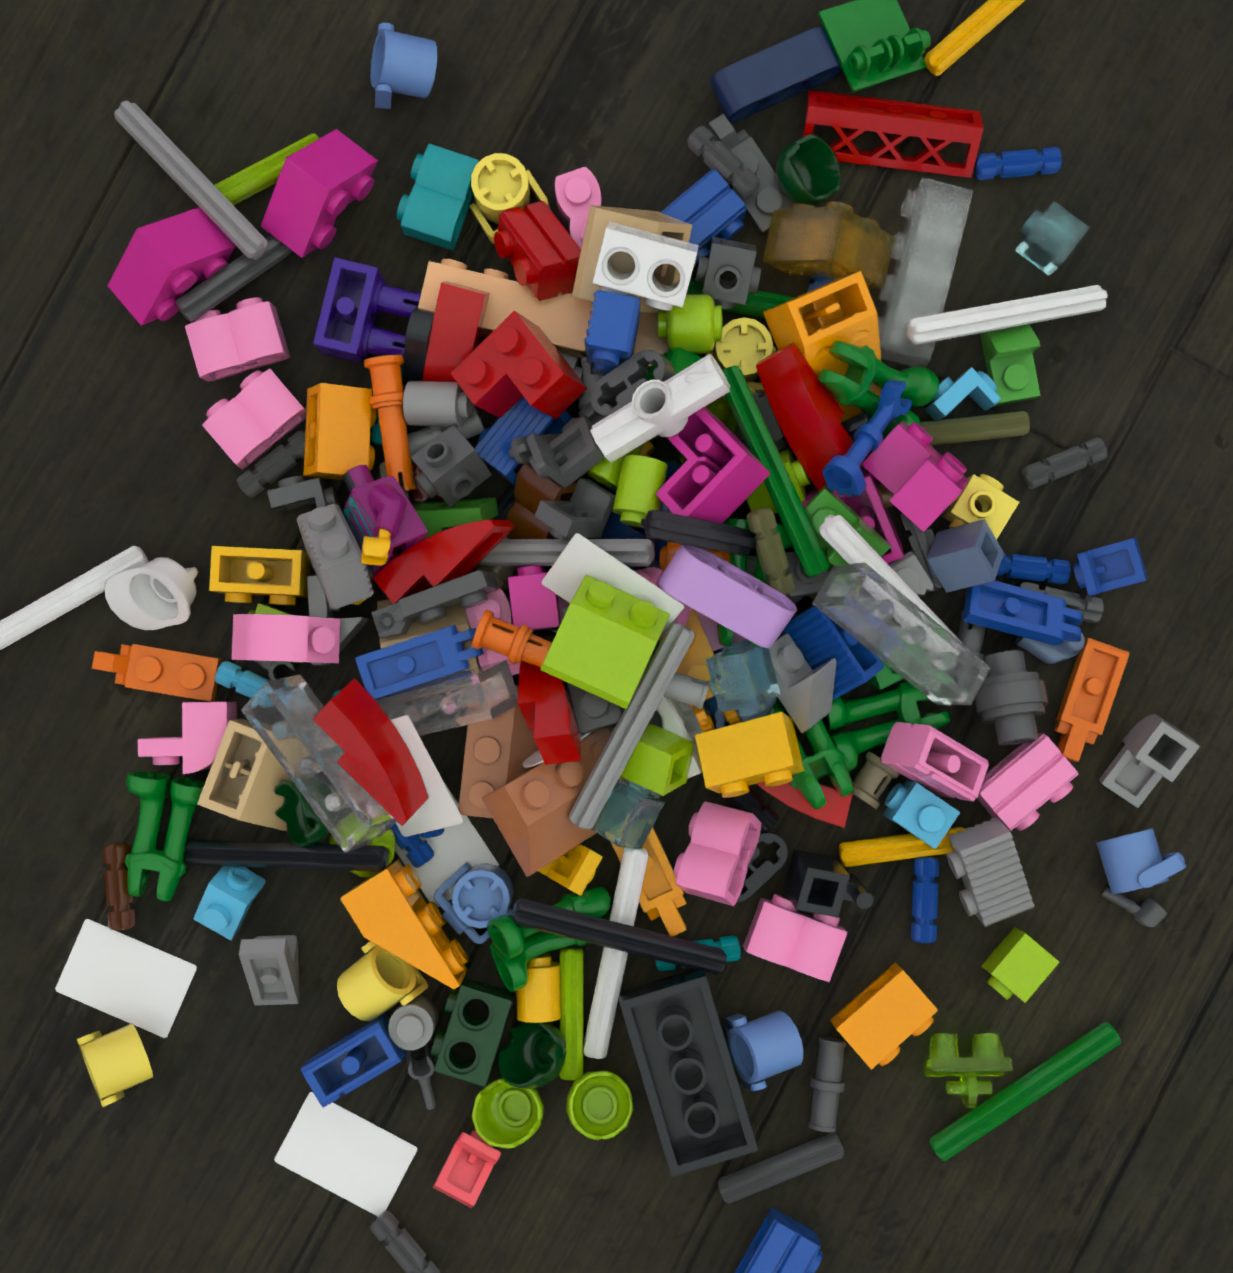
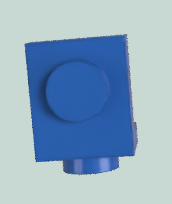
M1137 538L1078 553L1079 562L1074 563L1077 583L1081 589L1087 588L1089 596L1148 580Z

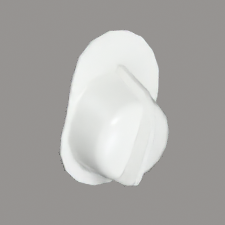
M158 557L143 566L124 570L109 577L104 587L105 598L111 610L132 627L142 630H157L182 624L189 619L191 614L190 606L197 592L194 579L198 571L195 567L184 568L172 559Z

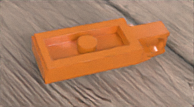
M1085 638V646L1077 656L1056 717L1057 722L1054 729L1055 732L1061 733L1057 748L1068 761L1079 762L1085 742L1094 745L1097 736L1103 734L1130 652L1091 638Z
M121 644L120 654L95 651L92 669L115 672V683L125 685L127 688L215 702L218 683L214 679L222 659L139 644H132V646Z

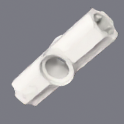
M709 354L664 382L660 380L644 382L634 392L632 402L592 425L590 431L604 457L612 463L657 435L671 437L678 434L685 427L688 416L730 392L731 386L717 361Z

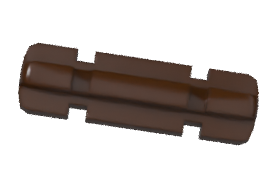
M127 843L108 844L103 848L104 864H108V870H104L106 903L107 906H111V912H107L110 930H126L135 925V910L130 909V903L134 902V896L128 894L127 888L128 868L126 867L125 860L126 855L130 854V846Z

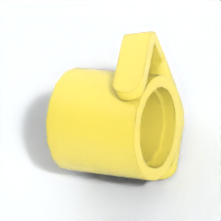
M494 153L484 157L476 164L471 175V188L475 202L470 204L469 208L493 244L494 234L498 232V229L493 231L486 219L498 224L499 215H501L502 211L517 207L524 209L526 205L530 204V188L538 201H544L550 208L547 197L529 170H525V167L517 158L504 153Z
M744 317L734 319L723 326L722 342H715L714 349L710 353H706V356L711 354L721 370L735 365L738 366L744 375L751 393L754 394L764 391L762 383H755L753 381L759 377L756 365L758 361L775 353L776 347H773L771 334L763 324L755 319Z
M371 941L361 948L365 955L339 976L337 982L338 996L343 1006L351 1015L369 1022L379 1018L398 1002L405 1006L428 988L426 980L416 967Z
M133 1023L103 1036L100 1031H96L77 1039L102 1107L123 1098V1090L153 1078L147 1054Z

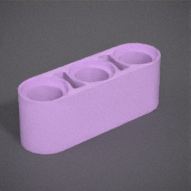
M681 544L658 579L660 587L676 600L764 648L772 647L797 611L795 604L784 594L703 548Z

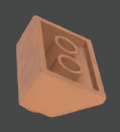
M484 681L472 682L458 808L461 815L492 818L482 797L533 768H524L522 765L530 755L538 750V747L534 741V730H529L517 703L518 685Z
M608 728L595 731L580 741L581 761L545 765L543 762L482 797L484 804L526 877L531 876L629 813V780L619 777L591 829H582L569 820V813L611 736Z

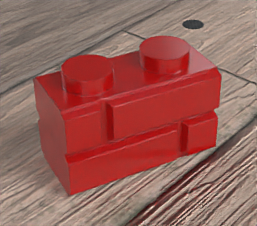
M544 201L528 204L524 209L517 207L502 211L501 215H499L498 232L494 234V244L498 255L501 258H508L513 265L518 283L521 286H528L539 301L557 297L559 292L563 295L573 292L581 249Z

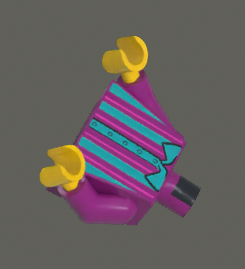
M359 465L348 470L343 475V480L350 491V495L342 513L362 552L361 563L367 565L368 575L373 580V577L391 560L414 544L424 540L428 531L395 477L386 476L374 480L367 465ZM363 599V600H361V601H358V602H355V603H352V604H354V605H359V604H361L363 601H365L366 599Z

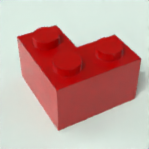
M513 311L450 373L475 406L498 418H501L524 396L532 407L557 419L588 389L541 328L516 311Z

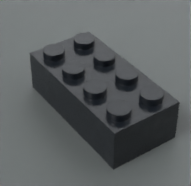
M693 969L620 991L619 1003L671 1177L758 1151L705 972Z

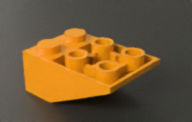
M861 271L829 282L763 312L777 349L780 350L794 343L817 376H819L822 369L845 376L849 365L829 353L836 341L850 343L859 347L867 345L874 350L876 358L881 361L877 311ZM871 382L869 390L881 397L882 388ZM830 392L844 411L840 423L863 413L861 409L853 405H842L835 395Z
M398 859L388 865L385 870H381L374 876L367 878L340 898L364 938L453 990L461 985L468 971L465 966L469 962L468 956L456 939L451 942L441 927L445 924V920L438 907L432 901L427 904L418 891L422 887V883L411 865L407 864L403 867Z

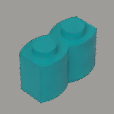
M428 144L424 155L417 154L411 170V179L416 180L410 196L406 194L402 196L397 210V220L401 221L404 235L452 251L454 250L462 231L467 210L473 198L471 175L476 164L479 162L478 159L432 144Z

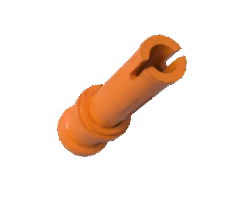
M386 355L368 358L364 360V367L370 371L373 396L369 398V403L373 410H378L386 475L395 477L399 484L398 474L401 473L404 492L416 490L407 425L403 411L404 389L400 365L405 363L404 356Z
M486 609L476 629L472 648L479 650L484 647L508 657V662L512 664H521L522 661L542 667L552 642L533 635L534 630L530 629V626L522 624L520 627L495 618L494 612Z

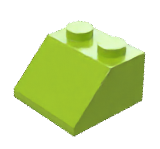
M585 575L565 613L540 670L627 709L670 614L647 601H642L605 582Z

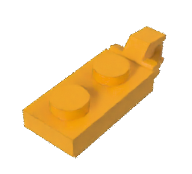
M647 813L607 831L606 833L620 863L626 846H639L647 850L648 861L639 899L643 912H647L651 921L661 916L670 936L686 931L687 927L678 910L679 907L687 904L683 896L684 891L676 885L677 878H675L674 870Z

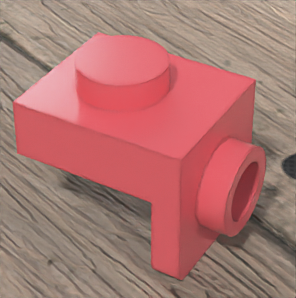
M471 1131L470 1135L462 1132L456 1139L433 1188L473 1208L494 1164L498 1162L501 1152L494 1149V1146L486 1143L476 1131Z

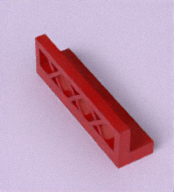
M808 90L805 105L806 119L802 137L813 134L814 124L833 126L840 135V138L829 146L836 155L837 161L971 178L984 127L980 111ZM844 128H849V129H852V130H850L849 132H846V131L844 130ZM864 131L877 132L884 143L868 152L859 150L853 139ZM887 133H888V134H895V135H894L893 137L889 138V136L887 135ZM908 136L920 137L927 148L914 157L903 156L895 145ZM930 139H936L938 141L932 143ZM951 142L968 143L964 163L945 161L939 150ZM844 145H847L849 149H845L842 147ZM888 150H890L892 154H884V153L887 152ZM933 155V157H934L936 160H932V159H928V158Z

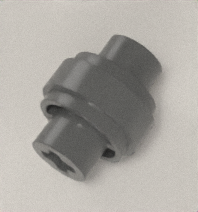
M1021 650L1004 651L985 656L983 659L987 678L976 683L977 690L973 692L977 715L982 716L983 723L995 724L998 745H1015L1038 740L1035 717L1044 715L1046 713L1045 706L1049 704L1045 681L1040 680L1038 672H1027L1024 652Z

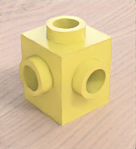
M973 474L967 478L969 481L964 490L947 507L942 517L951 522L949 528L985 519L997 540L1018 506L1019 501L1002 492L1004 486L996 479L985 474H981L979 477Z

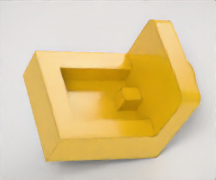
M579 844L538 870V872L581 896L587 884L593 879L596 868L603 856Z

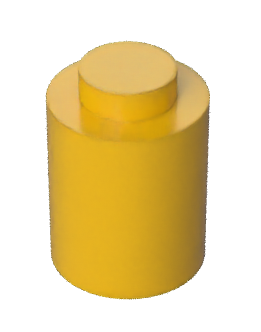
M541 954L527 963V985L516 991L517 1020L522 1022L543 1023L561 1019L560 963L551 961V955Z

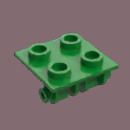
M855 0L818 12L820 21L853 93L923 70L927 67L922 54L931 44L928 31L919 28L910 30L897 0Z

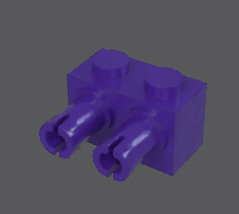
M334 257L313 344L322 355L364 364V360L370 354L404 356L406 335L376 328V316L379 315L380 311L410 318L413 309L418 307L421 292L416 293L387 286L377 267Z

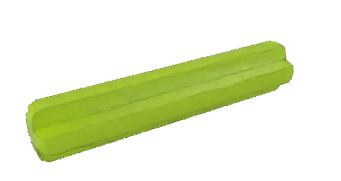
M312 133L220 181L214 186L235 205L277 183L286 157L320 138Z
M568 947L560 951V1031L566 1042L567 1051L565 1062L560 1072V1078L563 1080H577L583 1075V950L576 947Z

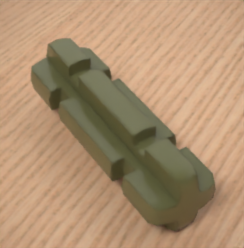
M765 507L748 513L747 521L750 531L756 534L754 537L756 539L755 548L763 573L766 572L768 575L765 578L766 584L784 595L793 592L795 584L792 574L786 571L789 564L779 532L774 530L777 526L774 512Z

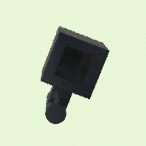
M794 849L783 891L796 910L838 917L843 900L855 902L861 909H868L872 906L874 902L872 894L856 875L848 874L835 857Z

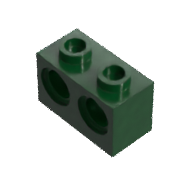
M467 977L464 978L460 989L456 988L453 990L451 988L444 1009V1013L451 1015L447 1031L438 1029L430 1054L438 1057L434 1071L485 1087L515 992ZM472 999H480L487 1004L489 1014L484 1018H474L467 1012L466 1003ZM458 1042H467L475 1049L476 1056L471 1060H461L455 1056L453 1045Z

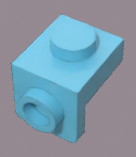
M971 367L954 382L949 376L946 377L939 384L938 392L933 398L934 401L924 410L935 421L944 418L968 394L984 411L995 406L1001 398L995 392L997 386L994 381L984 372H976Z
M907 779L903 785L900 783L896 784L887 795L884 802L887 808L883 816L936 849L960 812L919 783Z
M223 866L209 882L193 919L225 938L232 940L240 930L253 900L263 889L266 880L246 867Z

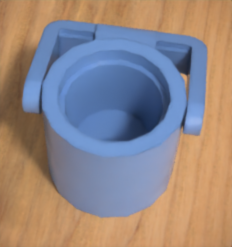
M390 23L379 24L370 68L371 85L375 88V108L390 109L392 92L424 99L428 97L433 86L437 67V45L434 40L395 32L394 26Z
M1153 828L1096 843L1112 895L1149 888L1169 881L1168 877L1187 867L1184 857L1178 852L1161 855Z
M466 862L435 891L434 900L444 911L442 917L459 935L464 932L472 942L481 944L490 937L488 930L480 936L472 927L485 928L490 919L502 914L512 915V910L509 907L514 894L513 884L508 874L496 865L485 863L470 868L471 865ZM460 878L454 886L452 894L453 905H451L442 894Z
M779 1010L747 1022L746 1016L741 1014L723 1018L729 1054L745 1088L750 1091L764 1089L767 1087L766 1078L801 1065L803 1061L801 1037L792 1019L785 1012Z

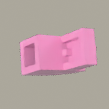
M233 614L232 660L339 663L340 619Z
M237 701L183 702L182 737L138 739V757H153V765L180 764V756H182L183 774L211 768L229 720L237 719Z

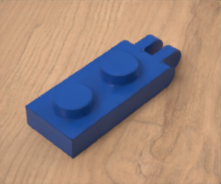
M998 581L966 588L964 622L1051 645H1060L1064 640L1074 642L1081 639V628L1078 625L1082 623V613L1066 608V600Z
M452 625L355 657L365 690L376 700L469 669L468 659L484 654L483 648L479 650L474 648L464 650L462 642L474 638L476 628L458 633L456 625Z

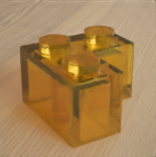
M829 202L827 207L820 208L807 204H794L792 209L774 210L763 262L788 275H824L833 281L861 271L868 289L884 288L895 237L880 229L877 221L863 218L853 213L854 208L846 203Z

